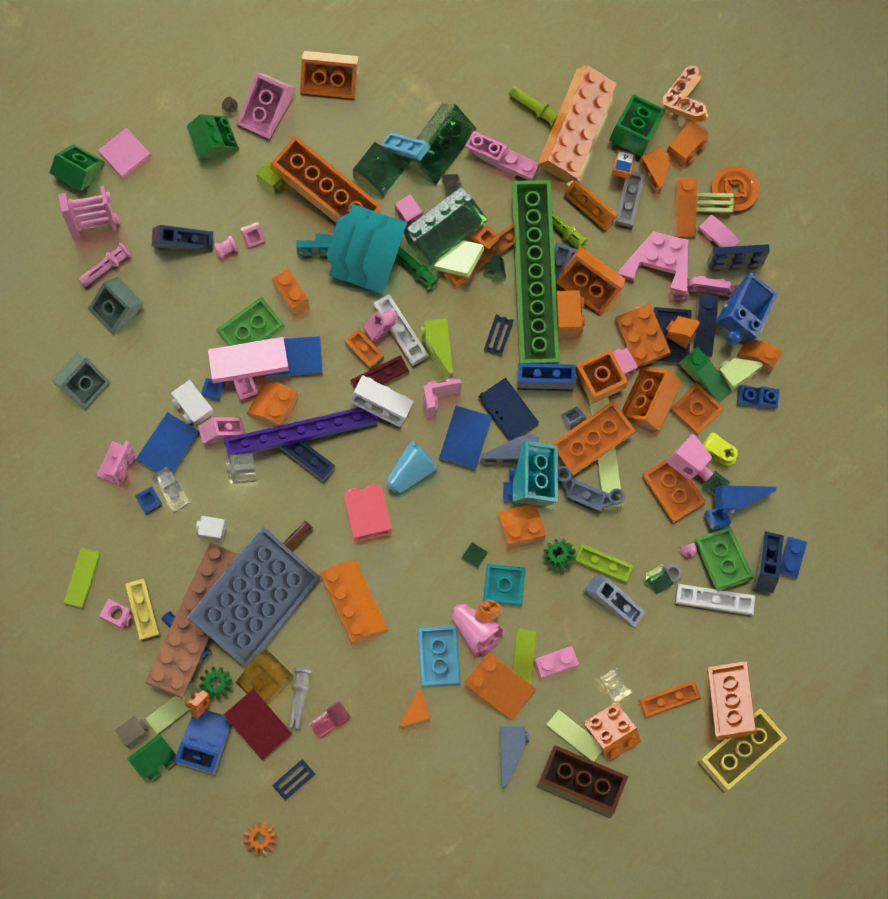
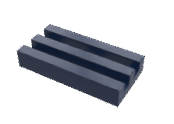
M495 315L484 347L485 351L502 356L514 322L513 319L509 320L507 317ZM498 321H500L501 324L497 336L495 338L493 347L491 348L489 346ZM506 323L508 324V327L504 335L500 350H497L496 348L503 327Z
M302 759L272 786L286 801L316 774ZM303 765L304 769L281 789L278 787ZM307 771L310 773L286 795L283 793Z

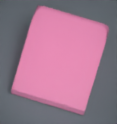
M258 222L240 229L248 248L265 242Z

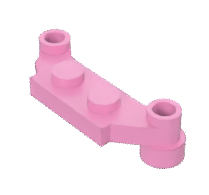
M693 276V278L688 279V291L727 296L729 299L739 286L732 285L731 282L724 279H708L705 276ZM673 292V298L685 300L688 297V294L684 295Z

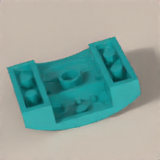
M352 204L350 212L338 218L326 253L331 264L329 276L383 294L407 222Z

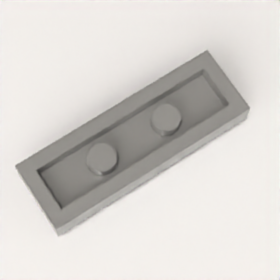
M632 171L630 179L625 178L615 224L633 228L645 174Z

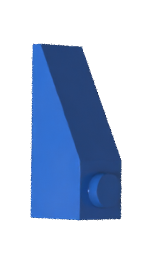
M730 485L715 487V510H722V514H734V510L742 509L775 492L776 487Z

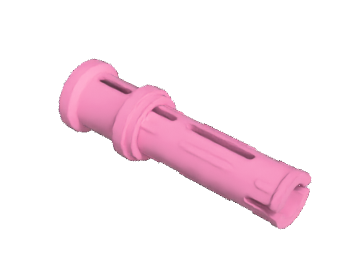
M121 242L112 252L106 253V258L78 278L85 288L112 266L117 267L118 263L125 257L131 256L130 252Z

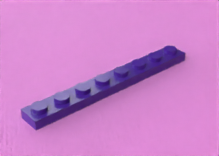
M358 407L224 438V444L230 459L378 424V419L376 415Z

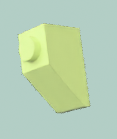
M734 358L730 362L728 360L724 361L719 366L718 372L732 392L758 373L763 364L757 361Z

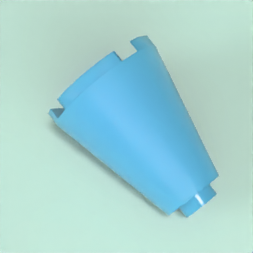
M413 440L408 444L387 478L389 482L387 486L394 493L397 491L403 492L439 468L437 463L434 466L432 465L434 463L433 459L418 445L414 447L415 442Z

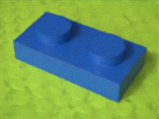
M793 537L787 538L779 575L795 580L798 578L807 545L806 541Z

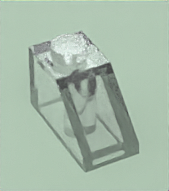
M168 467L151 476L174 514L190 504L180 484Z

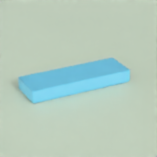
M390 132L380 147L384 151L421 160L431 146L428 142Z

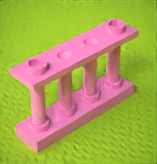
M100 186L102 195L73 201L68 199L66 193L58 194L61 212L73 239L80 238L79 231H82L84 228L111 224L113 231H117L116 224H119L118 214L113 212L110 204L112 203L110 192H106L104 186Z

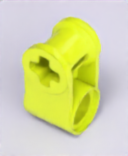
M710 433L703 446L709 452L711 458L723 466H733L738 456L737 449L719 435Z

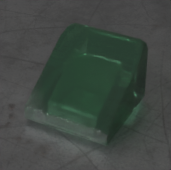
M662 564L646 574V581L656 594L673 585Z

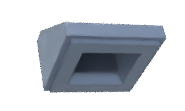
M578 406L561 414L569 430H572L587 419Z

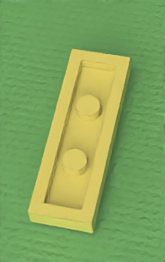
M145 579L126 583L140 641L160 636Z

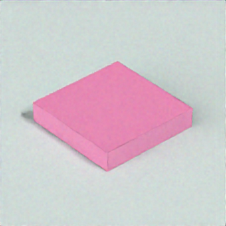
M125 128L98 150L99 154L122 179L151 157L150 152L128 128Z

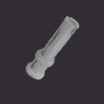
M294 668L296 673L294 684L291 686L294 693L288 728L293 729L294 721H296L295 729L300 730L305 692L309 691L308 678L312 671Z

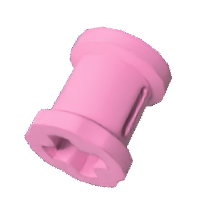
M231 236L225 241L214 243L221 259L232 251H238Z

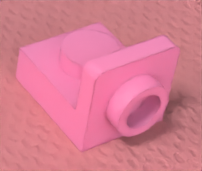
M253 377L232 380L240 400L258 394Z

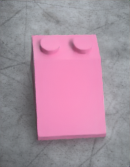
M256 73L237 125L270 139L289 105L295 87L263 73Z

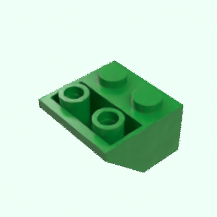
M199 114L187 125L198 158L213 159L239 149L227 116Z

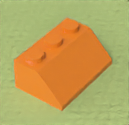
M304 51L301 63L300 93L354 99L359 57Z
M580 246L555 282L567 291L580 290V297L584 298V303L601 315L620 292L626 279Z
M641 367L621 412L629 422L639 427L660 431L682 381L670 370Z

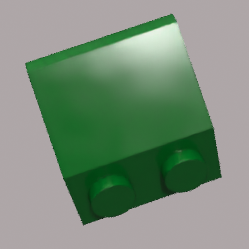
M72 144L55 154L49 174L55 176L57 180L71 185L73 189L81 191L91 184L105 161Z
M159 733L127 759L145 782L148 780L151 782L160 775L159 772L163 768L169 769L175 764L176 754Z

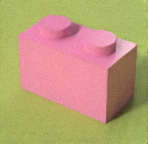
M572 646L534 660L540 681L576 669L579 665Z

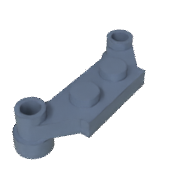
M561 466L558 468V480L562 482L567 492L566 497L600 512H602L603 508L619 505L625 500V494L621 489L615 488L610 493H606L573 479L571 470L568 467ZM563 473H568L566 478H562ZM616 495L621 496L619 500L614 499Z

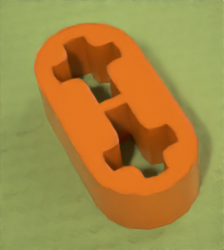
M486 600L478 605L474 615L481 621L491 622L499 616L502 606L495 601Z

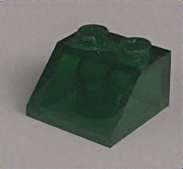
M374 142L353 168V178L384 198L405 169L390 151Z

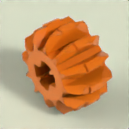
M255 822L256 829L253 830L251 826H248L247 828L251 831V834H243L244 837L249 838V840L243 841V844H251L247 848L248 852L255 848L254 856L258 855L259 850H261L262 856H266L265 849L267 848L269 852H272L273 849L269 845H277L276 841L271 840V838L277 837V833L269 834L274 828L270 826L266 829V822L262 823L261 828H259V823ZM258 834L266 837L263 840L264 843L259 844L258 841H255V838H258Z

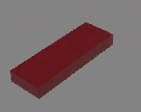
M400 355L351 379L350 382L355 390L363 375L384 386L408 374L409 369Z

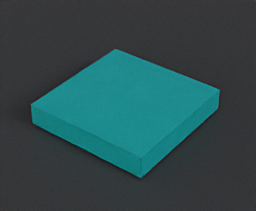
M487 564L483 602L492 600L500 605L522 607L525 567Z

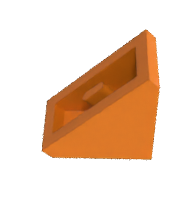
M420 690L417 691L399 724V727L402 729L430 721L424 696Z

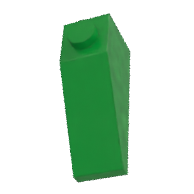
M698 347L694 348L679 362L685 371L719 403L731 392L711 360Z

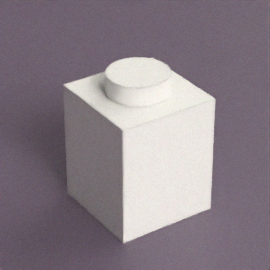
M201 516V521H197L195 531L198 532L200 539L223 542L226 522L224 519Z

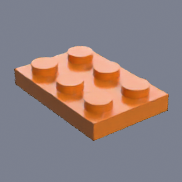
M650 303L615 317L626 346L638 368L671 355Z
M666 460L642 474L673 523L706 504L705 499L693 481L680 474Z

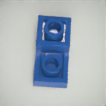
M746 385L738 386L737 405L778 408L779 389L764 386L760 388Z

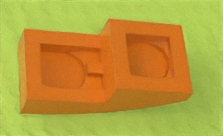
M473 217L460 229V233L473 243L483 245L484 249L488 251L501 238L487 225L484 227Z

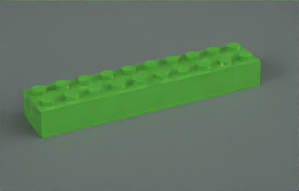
M551 180L513 181L512 199L520 363L559 364Z

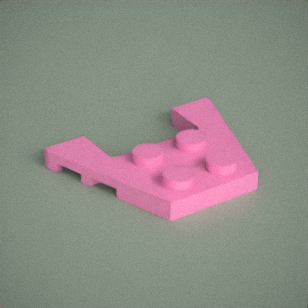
M653 231L618 271V274L626 280L634 281L640 266L673 273L675 277L670 290L687 295L689 241Z

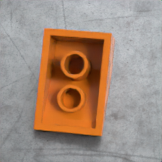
M491 652L487 653L464 682L511 720H513L536 691V688Z

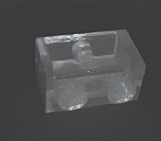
M253 453L229 455L230 461L226 462L228 476L232 478L234 484L257 481Z

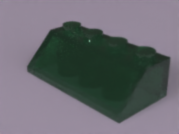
M442 103L416 138L428 142L431 147L421 160L403 156L402 160L413 172L436 185L477 128L456 104Z
M460 187L404 230V235L408 245L431 265L488 222L475 200Z

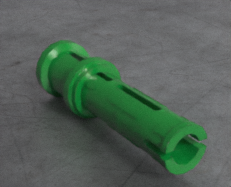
M399 246L396 258L414 273L416 280L422 281L426 288L431 290L440 278L437 275L434 276L426 265L419 264Z

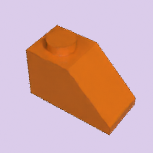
M662 147L643 155L640 161V165L657 194L661 193L671 161L668 153L664 152Z
M678 316L675 321L671 320L667 326L668 334L666 337L686 349L695 335L700 322Z
M751 340L743 344L737 355L745 360L761 362L763 364L761 369L771 373L783 351L767 342Z

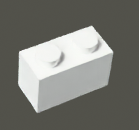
M190 379L171 393L173 397L171 402L177 410L182 409L185 413L183 417L188 424L193 423L197 427L214 414L212 407Z

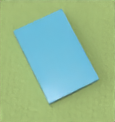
M457 626L418 628L421 687L461 685Z

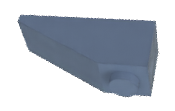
M524 434L523 437H517L481 454L480 463L518 464L523 441L539 443V437H534L533 434Z
M594 575L584 590L599 604L632 627H636L645 614V611L607 577Z
M501 726L500 728L501 789L506 788L525 748V743H529V731H525V726Z

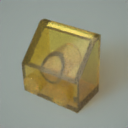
M266 649L252 659L236 683L246 693L254 688L266 704L269 705L286 688L294 675Z

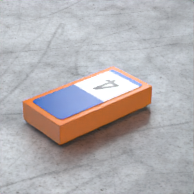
M618 149L612 175L630 179L636 154Z

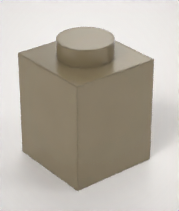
M133 716L118 727L115 732L129 749L148 735L145 731L148 727L141 718L137 720Z

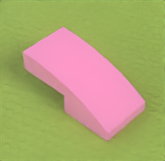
M709 215L698 227L707 239L714 241L718 247L736 246L740 241L713 215Z

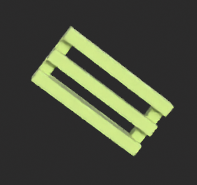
M697 193L696 212L733 213L734 193ZM701 198H730V201L701 200ZM700 205H729V208H702Z

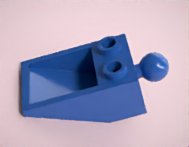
M752 272L747 274L732 294L717 319V322L729 331L726 334V340L731 345H736L740 341L746 343L758 338L778 295Z

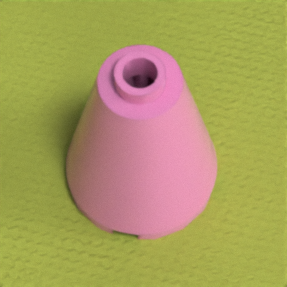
M459 604L452 611V619L473 654L477 658H479V654L485 656L498 645L496 640L499 636L503 638L505 630L494 621L484 622L479 620L474 615L476 610L466 604Z

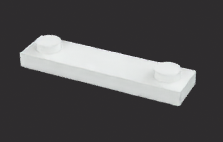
M390 294L373 303L377 312L383 313L391 309L396 313L397 323L389 331L412 366L429 357V354Z
M678 584L675 604L753 616L756 596L722 590L717 592L716 589Z

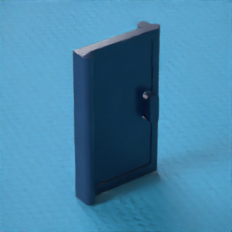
M506 377L478 396L510 441L521 436L534 426L539 425V421Z

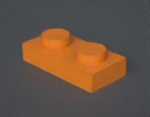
M359 328L345 340L346 345L369 369L384 358V354Z

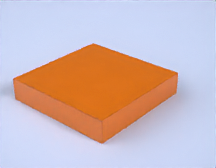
M696 382L670 408V411L698 436L723 411L724 407Z

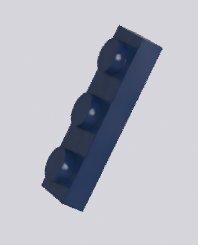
M304 441L278 447L322 482L335 469L333 463Z

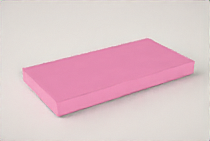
M283 337L208 350L213 383L289 371Z

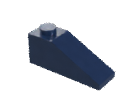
M158 225L152 228L151 247L212 250V231Z
M699 295L696 303L695 320H698L700 324L694 335V348L698 347L707 357H712L718 312V296Z
M765 531L754 589L774 593L779 580L784 535Z

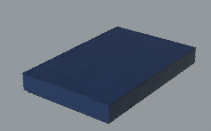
M654 307V314L671 351V355L652 363L680 365L679 362L690 353V343L685 349L666 337L668 334L666 328L671 320L675 321L678 316L691 319L692 310Z

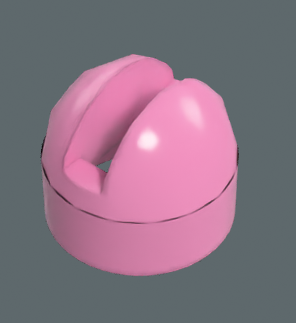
M695 543L680 547L683 556L687 558L694 557L697 553Z

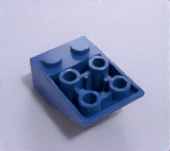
M205 710L198 719L192 716L180 743L175 763L215 776L231 728L229 721L222 714Z

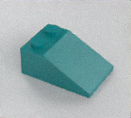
M523 441L513 480V502L545 507L558 502V446Z

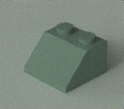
M116 277L102 284L88 309L112 334H115L137 314L143 302L119 277Z
M78 352L51 379L62 392L83 409H86L110 382L87 357Z

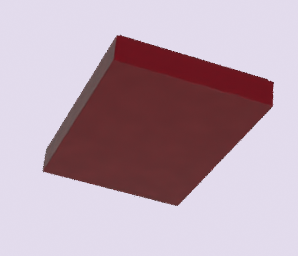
M254 688L223 714L261 760L292 734Z

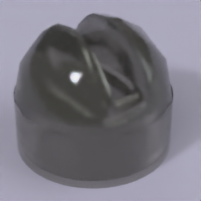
M230 96L225 98L222 103V109L229 113L235 112L238 108L237 101Z

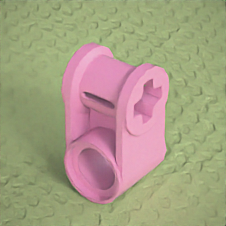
M388 309L383 313L377 312L373 314L363 324V328L372 342L379 341L397 323V315L393 310Z

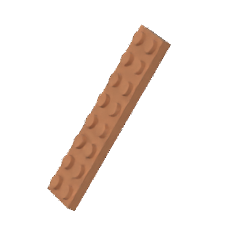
M209 543L145 681L146 684L183 698L210 639L186 617L238 556V553Z

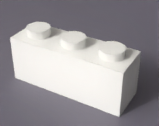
M362 375L349 402L401 427L412 406L413 400Z

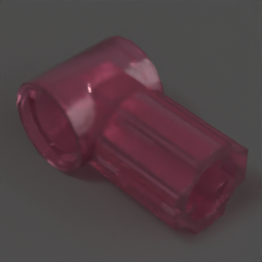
M338 701L330 706L324 714L309 723L319 739L333 728L340 727L351 719V716L342 703Z

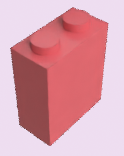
M370 484L365 489L358 490V488H352L347 490V493H344L354 542L392 533L382 485Z

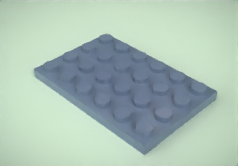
M261 526L186 618L243 667L247 668L320 579V576L265 527Z

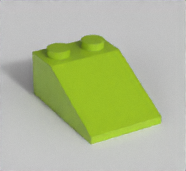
M447 318L424 320V327H421V343L425 344L427 353L445 380L453 378Z

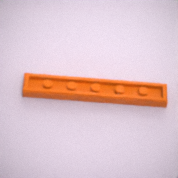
M514 223L498 234L501 238L489 251L484 249L469 278L444 272V275L455 288L515 247Z

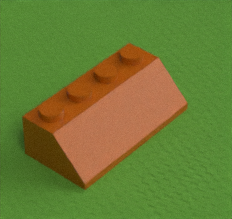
M356 560L339 563L320 572V577L352 646L388 630Z

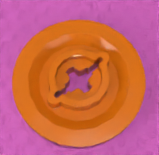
M728 166L721 169L713 178L711 185L712 193H733L731 191L732 187L738 186V192H734L733 212H741L744 209H748L757 200L760 190L759 183L750 170L741 166ZM714 198V200L730 201V198ZM719 205L724 208H729V205Z

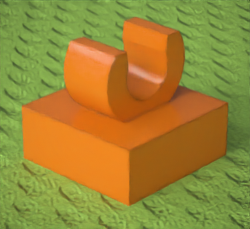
M203 690L199 694L191 692L192 701L185 699V706L191 709V716L196 719L209 707V693Z

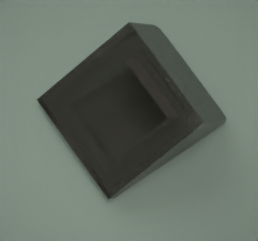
M458 174L441 175L440 180L445 196L464 191Z

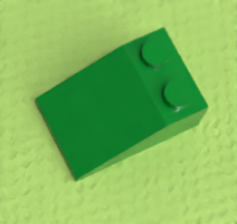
M633 94L616 123L609 141L642 157L665 109Z

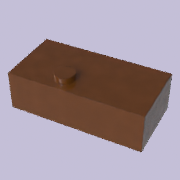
M554 745L537 787L611 818L615 813L628 776Z

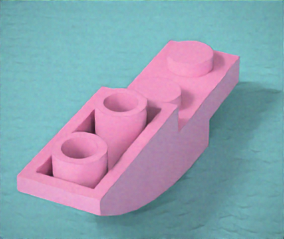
M473 131L465 145V148L485 162L514 177L518 175L527 180H533L540 167L537 165L538 162L507 149V145Z

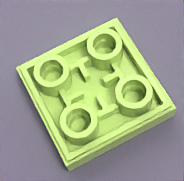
M450 238L434 265L435 269L469 278L484 251V246Z

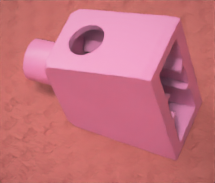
M694 434L682 442L666 460L670 466L688 480H691L698 474L706 481L713 475V472L706 466L712 459L711 455Z

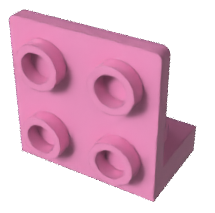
M449 378L442 383L433 381L423 386V401L427 418L435 417V411L438 410L437 398L461 393V379Z
M112 441L96 475L97 478L119 486L121 481L125 480L128 464L131 465L135 458L130 442L125 441L124 445Z

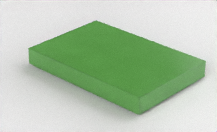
M261 296L216 330L228 346L267 340L285 327V325Z
M731 526L695 538V544L717 592L753 580L754 576Z

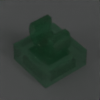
M498 254L491 256L492 263L484 264L485 272H488V275L495 274L499 279L506 277L504 259Z

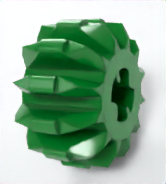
M554 539L553 545L551 543L547 544L550 549H544L546 556L543 559L545 562H548L547 566L549 568L553 567L554 571L557 572L560 567L562 571H566L565 566L568 565L570 568L573 566L570 561H576L574 556L576 550L572 548L571 542L566 543V540L562 539L559 543L557 539Z
M212 667V673H209L208 670L204 671L207 677L200 676V680L205 683L199 684V688L209 693V700H212L214 695H216V699L219 701L220 694H223L224 697L228 696L225 690L232 691V687L227 684L233 683V680L227 679L230 673L227 671L223 674L222 667L219 668L218 672H216L215 667ZM219 679L218 681L220 683V686L216 685L215 688H213L214 686L212 685V681L216 682V680Z

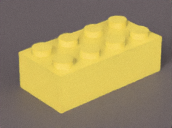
M761 708L754 713L757 734L724 739L699 761V764L724 792L733 787L787 739Z

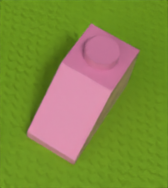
M212 417L198 426L203 444H218L224 442V438L245 434L241 417Z

